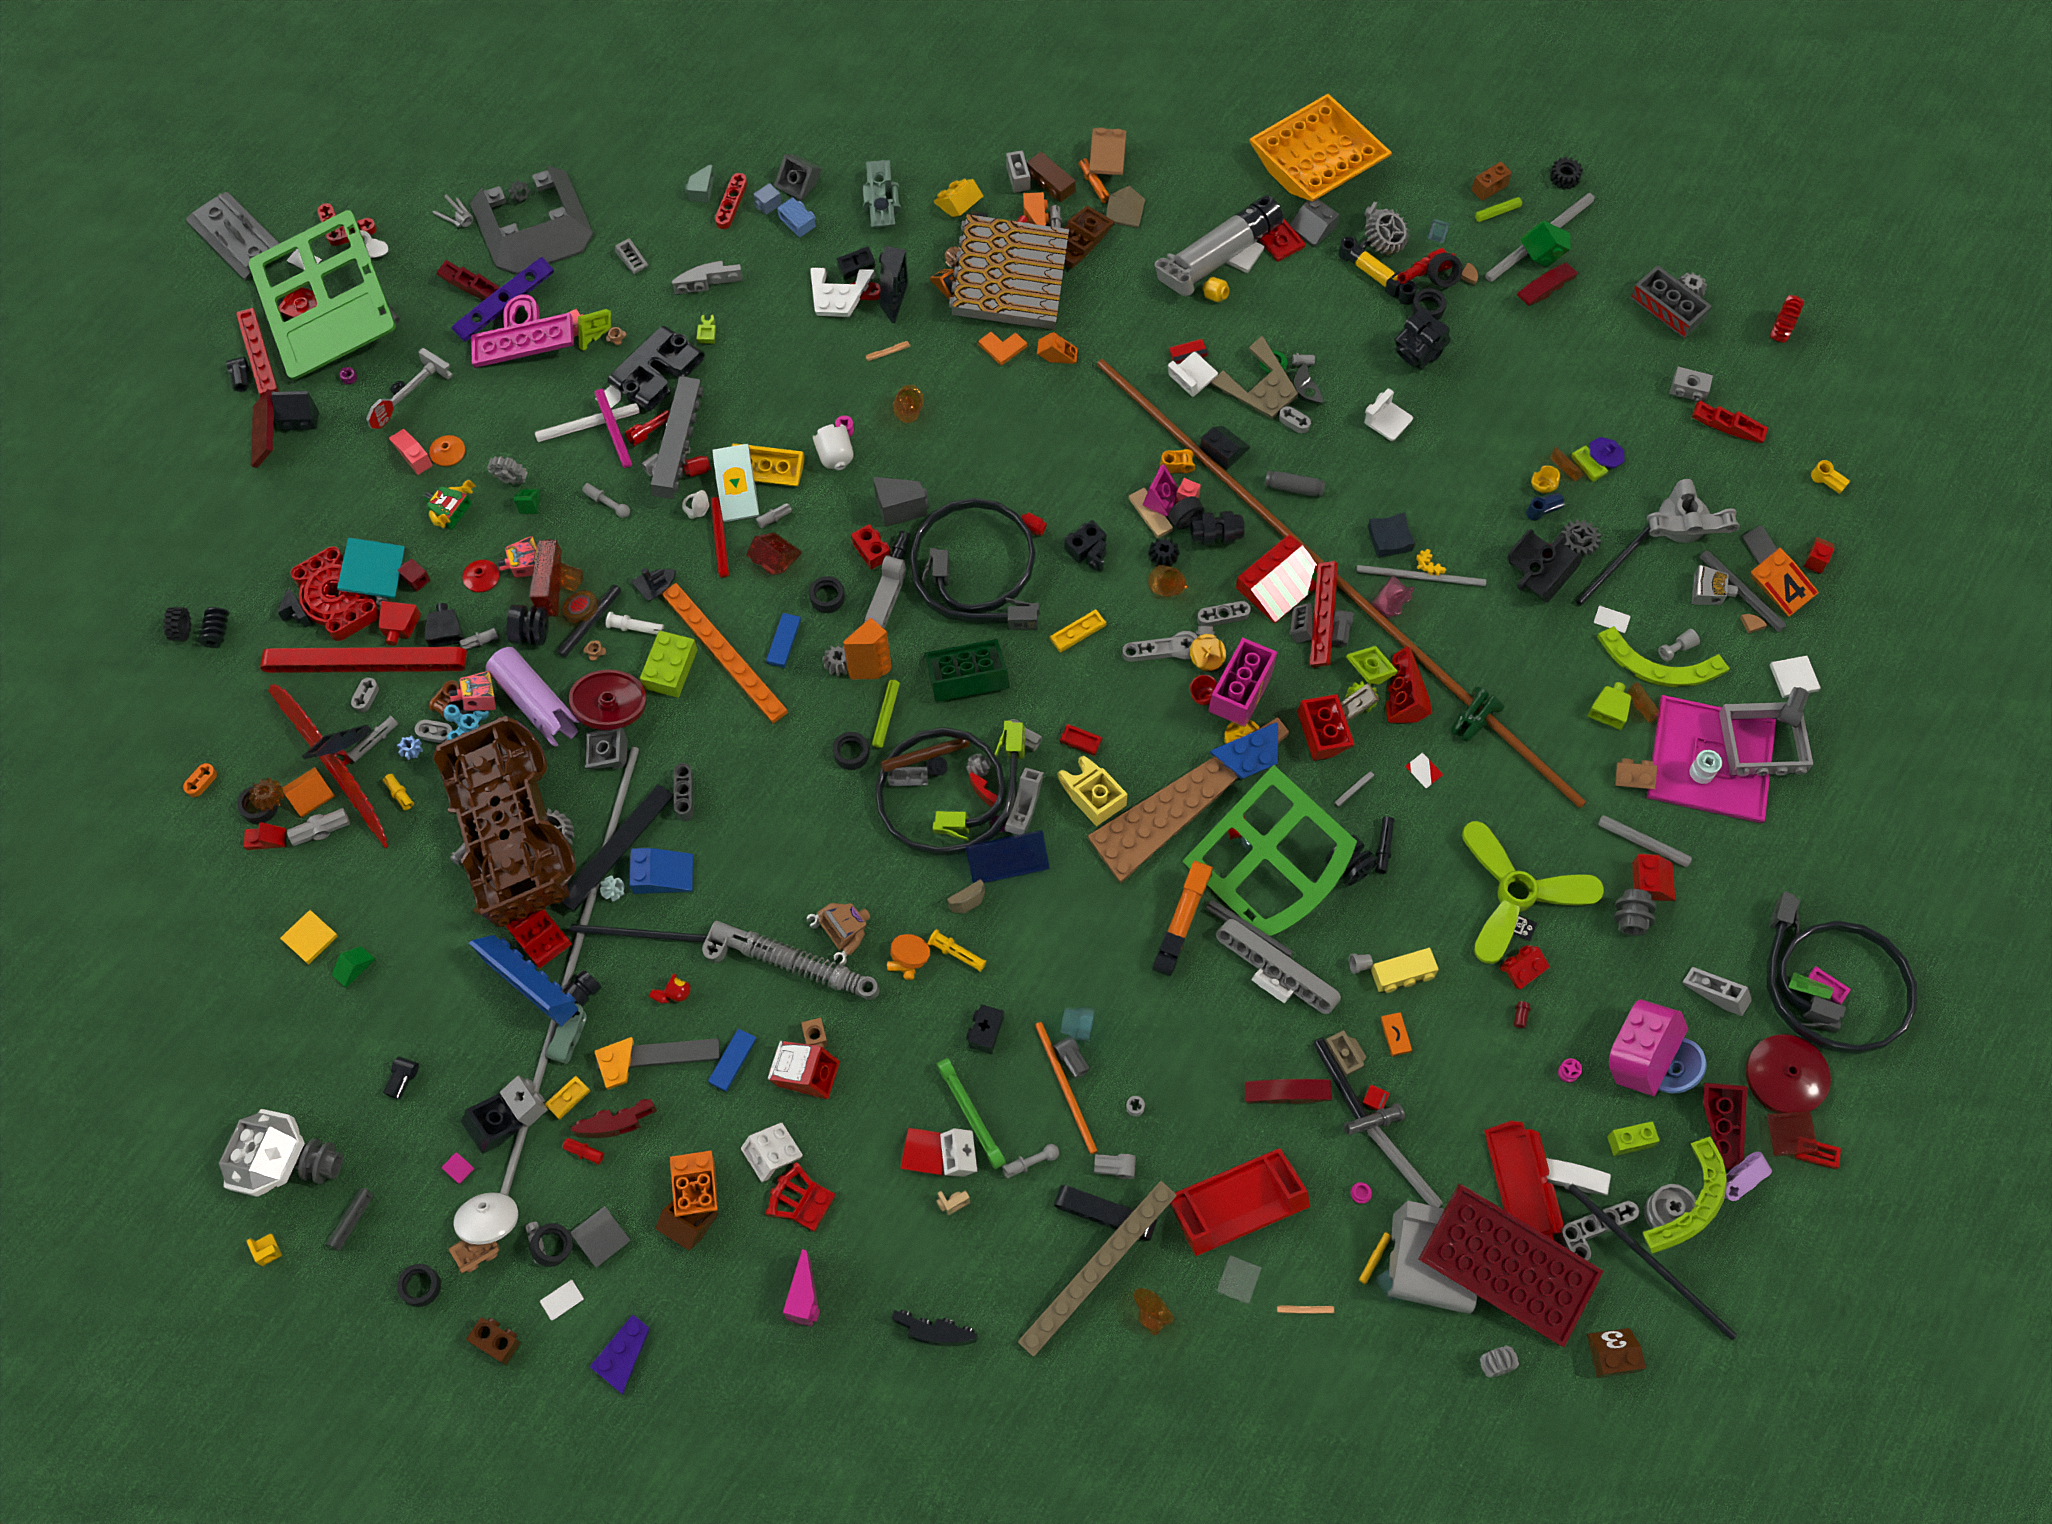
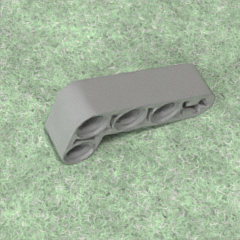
M885 556L882 564V577L864 623L872 618L885 629L905 579L906 569L904 560Z
M1630 1201L1602 1210L1620 1227L1628 1225L1639 1215L1637 1205ZM1623 1211H1629L1630 1215L1625 1214L1621 1217L1619 1216ZM1591 1214L1566 1224L1561 1229V1233H1558V1239L1560 1244L1574 1253L1575 1250L1582 1252L1583 1259L1588 1261L1591 1257V1250L1586 1240L1612 1230L1598 1217ZM1585 1223H1589L1593 1227V1232L1586 1230ZM1565 1231H1571L1574 1234V1239H1569Z

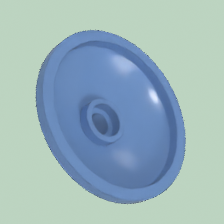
M1686 1038L1683 1039L1658 1089L1659 1091L1666 1093L1685 1092L1695 1087L1702 1080L1706 1072L1707 1062L1704 1052L1695 1042Z

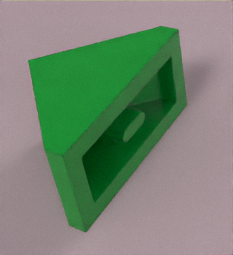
M521 489L514 496V502L519 514H538L540 489Z
M362 946L340 953L331 975L347 988L375 958Z

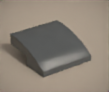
M605 1206L570 1232L595 1267H598L631 1241Z

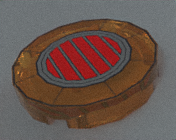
M578 591L564 602L562 608L563 615L572 623H579L578 621L581 620L586 621L597 611L598 598L591 591Z

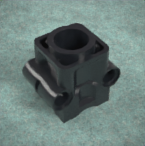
M1422 307L1415 315L1410 316L1406 320L1404 329L1394 339L1395 351L1408 365L1422 370L1430 361H1436L1442 354L1443 349L1451 342V337L1448 336L1450 329L1443 322L1434 319L1431 313Z

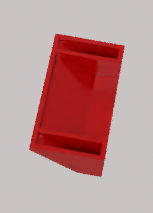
M1280 1148L1175 1192L1177 1196L1170 1203L1195 1256L1310 1207L1307 1189Z

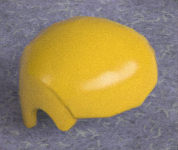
M1542 466L1539 472H1534L1531 484L1536 491L1542 494L1553 492L1558 488L1560 472L1553 466Z

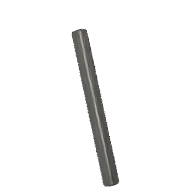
M1708 550L1702 553L1700 559L1710 568L1727 573L1729 575L1728 585L1738 586L1737 594L1777 632L1782 631L1786 627V623Z

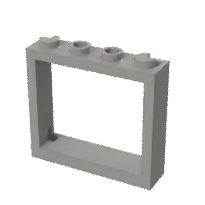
M1787 702L1724 704L1719 712L1730 775L1742 777L1749 774L1764 776L1767 774L1785 775L1787 773L1802 775L1807 773L1813 766V760L1804 716H1802L1797 727L1792 726L1798 762L1739 763L1731 719L1778 718L1781 709Z

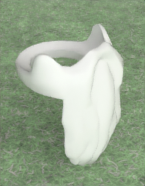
M361 230L371 258L382 257L389 252L388 245L385 242L372 239L369 233Z
M701 490L684 498L682 508L690 519L702 517L707 512L709 501L705 491ZM694 497L692 509L686 506V501Z

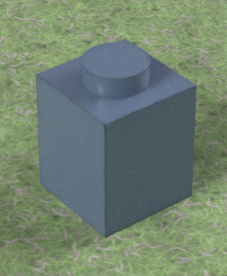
M770 183L754 193L756 208L759 211L762 210L766 215L782 204L780 193Z

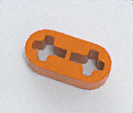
M208 763L200 765L185 781L183 785L184 791L190 797L200 796L217 777L216 770ZM205 771L210 772L209 775L203 774V773H204ZM191 786H196V787H197L195 790H194V789H190Z

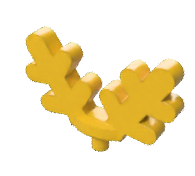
M1426 549L1425 552L1420 551V554L1416 557V560L1419 561L1417 569L1421 568L1423 571H1427L1429 575H1433V572L1437 576L1440 573H1445V567H1440V564L1433 566V563L1430 562L1433 556L1430 554V549Z

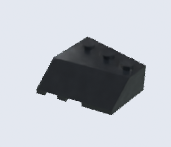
M885 246L884 252H881L879 257V263H881L880 307L890 321L895 323L909 283L905 249Z

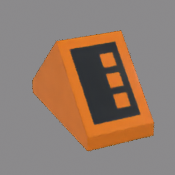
M942 269L930 277V281L949 300L950 297L954 298L952 284L956 282L957 277H954L953 269Z

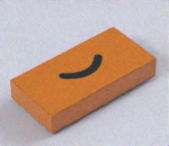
M1401 1012L1381 1016L1380 1020L1391 1056L1411 1053L1412 1047Z

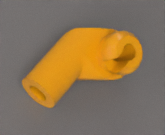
M898 961L887 962L888 971H901L904 973L903 977L905 980L911 981L914 979L915 969L904 968L900 966L901 963Z

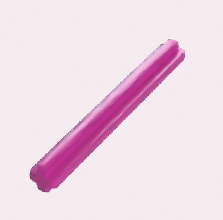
M603 389L595 390V396L623 468L631 467V459Z

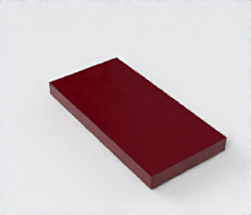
M269 389L264 392L253 406L251 466L258 468L273 451V391Z

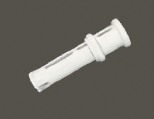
M609 612L606 618V628L615 627L620 628L622 631L630 629L655 635L658 634L659 630L662 631L664 629L663 624L630 619L628 615L620 616L613 614V612Z

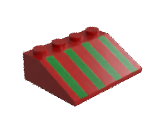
M1289 534L1237 577L1236 589L1275 624L1316 589L1318 565L1303 545Z

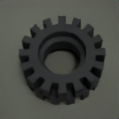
M1562 157L1553 163L1550 181H1553V185L1557 184L1558 188L1562 186V189L1576 187L1583 171L1581 163H1578L1576 159L1572 161V157L1569 160L1567 157H1564V159ZM1561 171H1567L1572 175H1564Z
M169 607L166 610L163 628L169 641H186L190 637L189 632L192 630L190 628L192 623H190V612L186 607Z

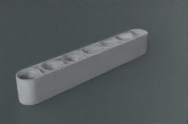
M1227 920L1217 931V939L1222 944L1258 969L1264 970L1265 974L1272 979L1278 980L1279 984L1288 990L1294 991L1295 995L1321 1013L1329 1014L1340 1002L1341 996L1337 990L1236 920Z

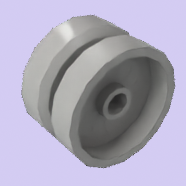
M1668 1184L1662 1186L1647 1199L1644 1206L1645 1219L1652 1229L1665 1225L1679 1218L1684 1213H1689L1695 1207L1696 1199L1687 1188L1681 1185Z

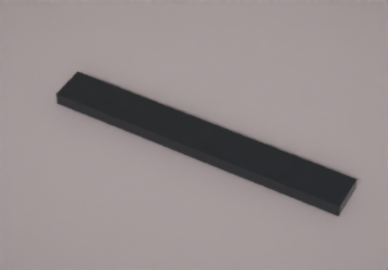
M658 784L568 886L570 897L565 898L560 903L574 913L673 799V794Z

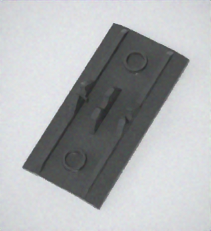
M228 192L218 195L185 219L245 281L252 275L249 260L280 244Z

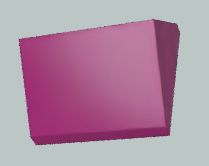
M1161 465L1142 505L1164 516H1168L1176 501L1179 488L1165 465Z

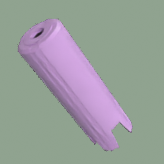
M505 647L494 653L487 662L486 671H490V676L553 746H558V743L552 736L558 731L572 739L578 733L573 722L579 723V721L513 647Z

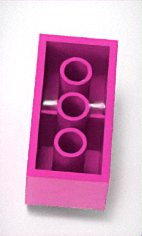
M1242 638L1211 695L1209 712L1245 727L1269 683L1274 670L1277 652Z
M1642 999L1634 1004L1610 1053L1609 1068L1616 1084L1655 1097L1688 1031V1026L1681 1011Z

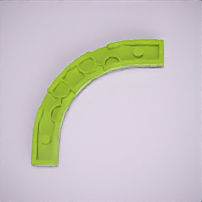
M1615 626L1599 633L1597 636L1606 651L1622 668L1626 667L1635 673L1636 677L1656 685L1666 687L1696 686L1711 681L1727 673L1730 669L1719 654L1704 662L1687 667H1668L1656 664L1636 653L1626 643Z
M1711 1137L1691 1143V1148L1704 1174V1188L1695 1202V1207L1689 1213H1684L1670 1223L1642 1232L1651 1253L1670 1248L1692 1238L1702 1231L1720 1210L1726 1194L1727 1177L1723 1159Z

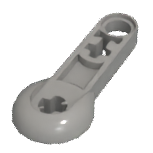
M1181 631L1171 638L1127 643L1123 647L1122 656L1128 662L1167 657L1191 659L1190 646L1198 635L1191 631ZM1183 643H1187L1189 648H1185V646H1183ZM1147 647H1150L1151 653H1148ZM1134 649L1136 654L1129 656L1126 654V650Z

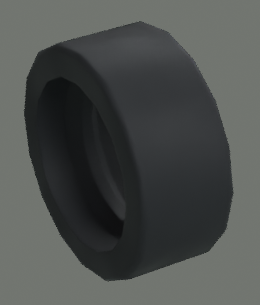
M1440 253L1433 257L1428 265V278L1432 283L1448 288L1459 281L1463 268L1461 261L1456 256L1449 253ZM1446 260L1451 261V274L1445 280H1440L1437 274L1439 266Z
M1431 288L1422 289L1417 292L1412 303L1413 314L1415 315L1422 308L1419 302L1431 300L1439 306L1438 310L1429 311L1432 317L1436 320L1442 318L1446 308L1445 296L1440 291Z
M1186 497L1175 504L1170 510L1169 519L1177 529H1186L1190 527L1191 519L1193 517H1200V513H1204L1205 508L1197 497Z
M823 576L816 579L809 589L812 606L817 611L823 613L837 611L845 600L842 583L831 576ZM824 587H831L837 590L838 596L833 601L822 602L817 599L816 593Z
M846 732L838 736L833 743L835 761L846 770L861 768L869 759V745L867 739L862 734ZM856 742L862 746V754L856 759H845L840 754V748L846 743Z
M256 785L245 789L240 794L237 808L248 822L253 824L266 823L277 813L278 800L270 789L265 786ZM262 795L268 798V805L263 811L256 814L248 812L247 806L253 798Z
M557 1223L543 1225L535 1232L531 1239L530 1253L533 1259L540 1265L555 1267L561 1264L570 1254L573 1247L572 1236L564 1226ZM554 1234L562 1240L564 1248L559 1255L548 1256L541 1251L539 1241L543 1235Z
M420 1263L404 1269L397 1281V1292L400 1298L415 1307L427 1306L432 1303L439 1295L441 1289V1279L438 1273L428 1265ZM417 1273H425L431 1279L430 1290L420 1298L410 1296L407 1291L408 1281Z

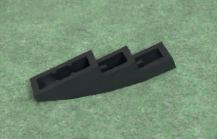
M367 724L324 735L302 757L303 759H309L346 749L360 741L372 730Z

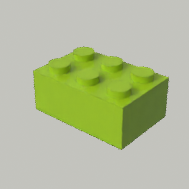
M659 630L640 676L644 689L679 698L698 650L695 640Z

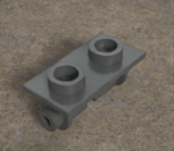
M900 767L890 770L888 776L889 786L928 785L927 767Z

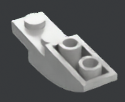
M718 261L688 270L672 280L675 294L709 290V284L743 281L740 264L723 266V262Z

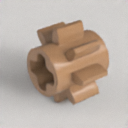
M950 247L945 252V258L947 259L945 263L949 267H959V262L956 260L957 252L961 251L960 247Z

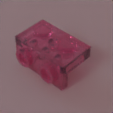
M1392 576L1371 604L1386 619L1392 616L1396 617L1403 610V604L1412 598L1411 593L1415 588L1413 586L1406 588L1395 576Z

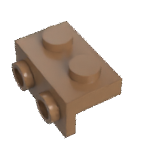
M1622 758V762H1617L1615 786L1655 789L1658 765H1654V761L1642 760L1641 764L1634 763V759Z
M461 1240L449 1247V1251L459 1266L461 1273L465 1271L467 1273L472 1272L479 1267L478 1263L486 1260V1262L492 1260L498 1255L497 1252L500 1250L497 1241L478 1245Z

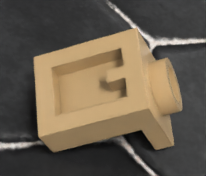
M942 1191L937 1193L939 1199L936 1202L941 1211L946 1210L948 1215L970 1204V1198L966 1191L954 1193L949 1197L950 1200L948 1201Z

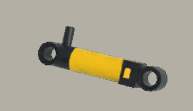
M1348 236L1341 240L1339 257L1342 260L1351 261L1385 287V292L1393 298L1397 295V299L1401 304L1409 305L1413 303L1417 285L1410 280L1405 284L1399 283L1397 276L1401 273L1400 271L1395 273L1364 250L1371 244L1370 241L1365 239L1358 246L1357 240L1353 237Z

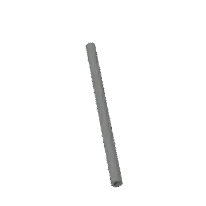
M1357 565L1356 572L1486 586V579L1443 574L1437 576L1434 573L1429 575L1425 572Z

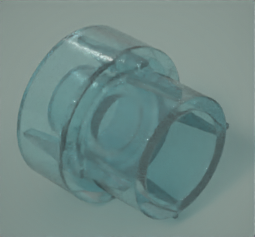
M1085 1006L1077 1009L1065 1007L1060 1033L1071 1035L1077 1041L1089 1043L1095 1009Z

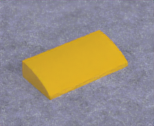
M733 443L732 446L743 445V444H735V443ZM749 445L754 482L798 487L805 460L803 451Z

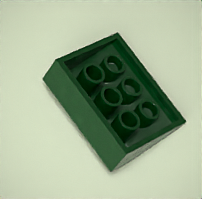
M998 639L924 652L935 702L1010 688L1008 671Z

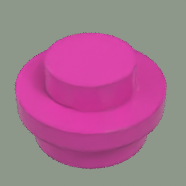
M1359 1182L1351 1188V1197L1356 1203L1364 1204L1371 1199L1372 1191L1366 1183Z

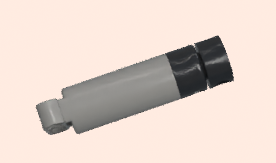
M1263 195L1178 254L1173 255L1169 253L1167 258L1158 259L1155 262L1158 280L1183 296L1192 294L1194 292L1193 284H1196L1282 225V210L1272 197Z

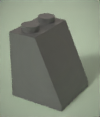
M882 477L873 478L875 498L885 527L927 516L926 508H929L928 494L926 488H922L920 481Z

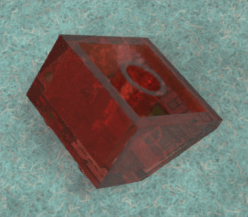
M773 532L754 536L746 555L752 559V562L764 567L766 572L775 575L783 573L801 555L802 551Z

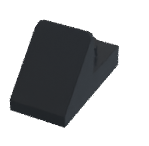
M291 589L286 590L278 610L281 619L286 621L294 617L296 622H301L305 628L312 625Z

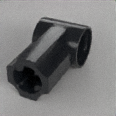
M240 357L227 360L226 365L231 375L234 391H247L250 387L247 375L249 366L246 358Z
M398 1056L393 1062L392 1074L383 1093L396 1100H401L409 1081L413 1080L418 1072L419 1063Z

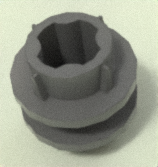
M1628 889L1624 891L1621 898L1616 900L1615 907L1619 911L1614 914V920L1619 924V931L1627 935L1641 936L1646 934L1649 927L1655 924V917L1652 913L1656 911L1657 906L1651 900V894L1647 891Z
M312 1139L308 1144H304L293 1170L298 1171L299 1177L302 1180H309L313 1177L315 1183L322 1184L327 1178L336 1179L342 1168L343 1154L336 1152L334 1143L326 1142L322 1145L319 1139Z

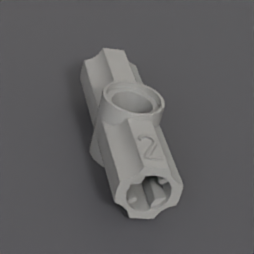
M342 808L327 815L318 814L311 816L306 823L288 829L287 834L291 844L296 846L312 839H324L330 835V832L350 825V821L346 811Z

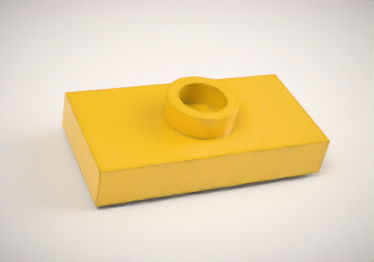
M575 1076L548 1100L545 1105L560 1120L590 1090Z

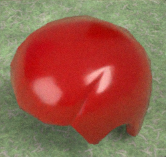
M1200 675L1190 683L1191 697L1196 704H1210L1211 695L1217 686V682L1213 677Z

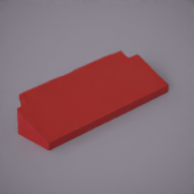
M1508 1121L1484 1130L1504 1210L1554 1240L1553 1234L1561 1233L1563 1220L1554 1186L1552 1183H1548L1547 1176L1550 1171L1540 1133L1532 1129L1525 1130L1523 1122Z

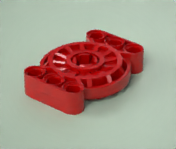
M332 546L292 568L291 577L300 588L299 602L305 614L317 624L324 625L333 640L342 641L378 620L380 610L371 599L372 595L337 590L344 557L337 547ZM336 592H338L339 597L337 598L335 597V595H333Z

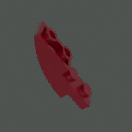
M643 1099L638 1101L636 1106L619 1110L615 1116H613L610 1110H601L588 1120H579L575 1123V1126L571 1127V1130L576 1137L583 1138L618 1136L641 1128L638 1120L657 1112V1109L651 1099Z

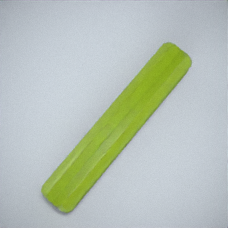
M1520 197L1478 211L1475 214V219L1480 222L1522 206V200Z

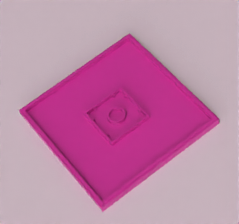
M1662 695L1652 755L1654 765H1658L1655 789H1648L1647 799L1763 824L1766 816L1770 774L1764 776L1749 774L1742 777L1730 775L1719 716L1722 707ZM1731 719L1739 763L1772 762L1776 719ZM1704 750L1715 751L1722 759L1720 770L1709 783L1701 784L1694 781L1690 776L1689 769L1696 757Z

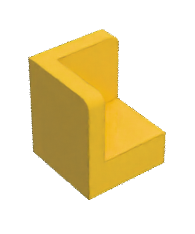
M268 1234L257 1241L251 1238L246 1240L255 1262L261 1266L282 1256L272 1234Z

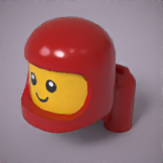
M673 973L665 990L652 989L649 997L661 1004L669 1003L668 998L676 1002H683L688 998L691 987L688 982L677 978V975Z

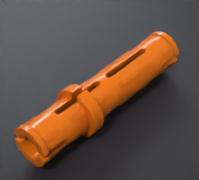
M1083 159L1085 163L1080 160L1078 165L1082 169L1085 179L1090 182L1101 202L1106 203L1104 198L1108 202L1110 194L1098 178L1097 173H1089L1090 163L1088 159Z

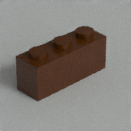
M1042 152L1026 162L1030 179L1035 180L1042 189L1048 191L1060 203L1075 192L1076 181Z

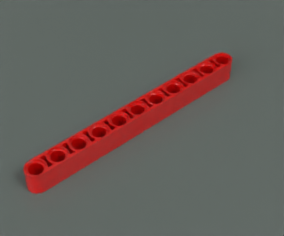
M461 647L268 648L263 650L260 669L268 673L463 671L466 665L467 650Z

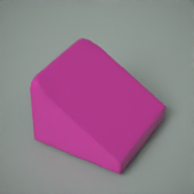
M457 1152L442 1167L459 1184L475 1169Z

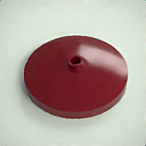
M599 670L584 675L574 683L569 693V706L572 714L582 724L600 730H614L626 727L639 719L646 707V692L641 682L628 673L618 670Z
M1786 1034L1768 1037L1754 1047L1746 1062V1079L1751 1092L1762 1105L1773 1112L1787 1116L1807 1114L1816 1109L1828 1095L1831 1084L1828 1064L1815 1046L1800 1037Z

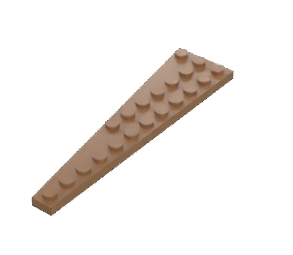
M1277 717L1260 729L1277 722L1278 743H1280L1289 734V731ZM1213 757L1088 835V840L1121 884L1145 860H1148L1155 851L1162 848L1173 835L1181 831L1184 826L1217 799L1227 787L1235 783L1239 777L1234 774V771L1225 767L1218 758Z

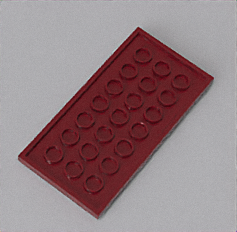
M1459 1183L1418 1258L1422 1263L1562 1347H1565L1604 1272L1602 1269Z

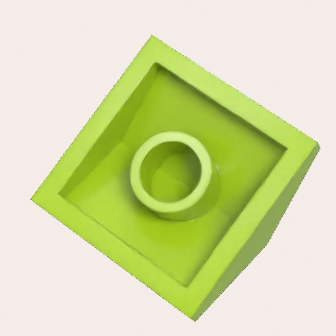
M1376 646L1353 652L1346 656L1368 683L1380 685L1398 672Z

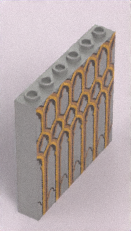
M967 214L966 221H962L961 227L964 235L960 236L959 246L962 248L961 251L957 252L956 261L959 262V267L955 266L954 277H957L956 282L952 284L954 298L950 297L949 308H952V315L1055 330L1069 229Z

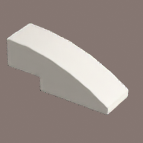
M1546 1158L1550 1171L1547 1176L1548 1183L1564 1186L1565 1189L1573 1183L1582 1192L1608 1196L1611 1174L1569 1162Z

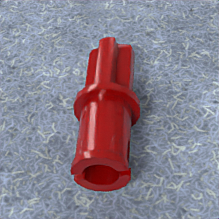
M567 1138L563 1143V1149L578 1155L579 1159L585 1158L599 1165L604 1158V1152L589 1147L588 1143L582 1144L571 1138Z

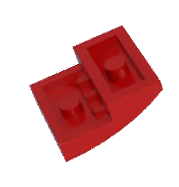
M908 1128L901 1169L942 1175L944 1168L940 1137L942 1133Z

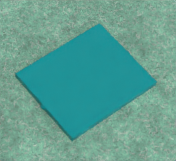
M348 538L337 590L395 599L400 575L398 569L402 565L405 546Z

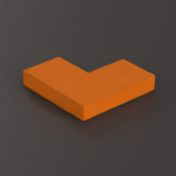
M990 332L978 341V345L1002 366L1025 349L1027 342L1016 332L1003 342Z

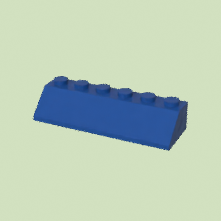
M491 935L472 940L469 943L487 965L559 1026L562 1027L578 1011L577 1006L574 1004L576 999L568 992L566 994L562 993L563 989L555 981L553 983L549 982L550 978L542 970L537 972L535 970L537 967L529 959L524 961L522 959L524 956L517 949L512 951L509 948L511 945L505 939L501 938L499 940L496 936Z

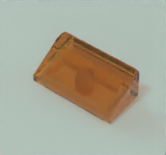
M1557 447L1554 448L1550 457L1554 463L1575 482L1584 476L1581 469Z
M550 559L541 579L575 591L583 581V571Z

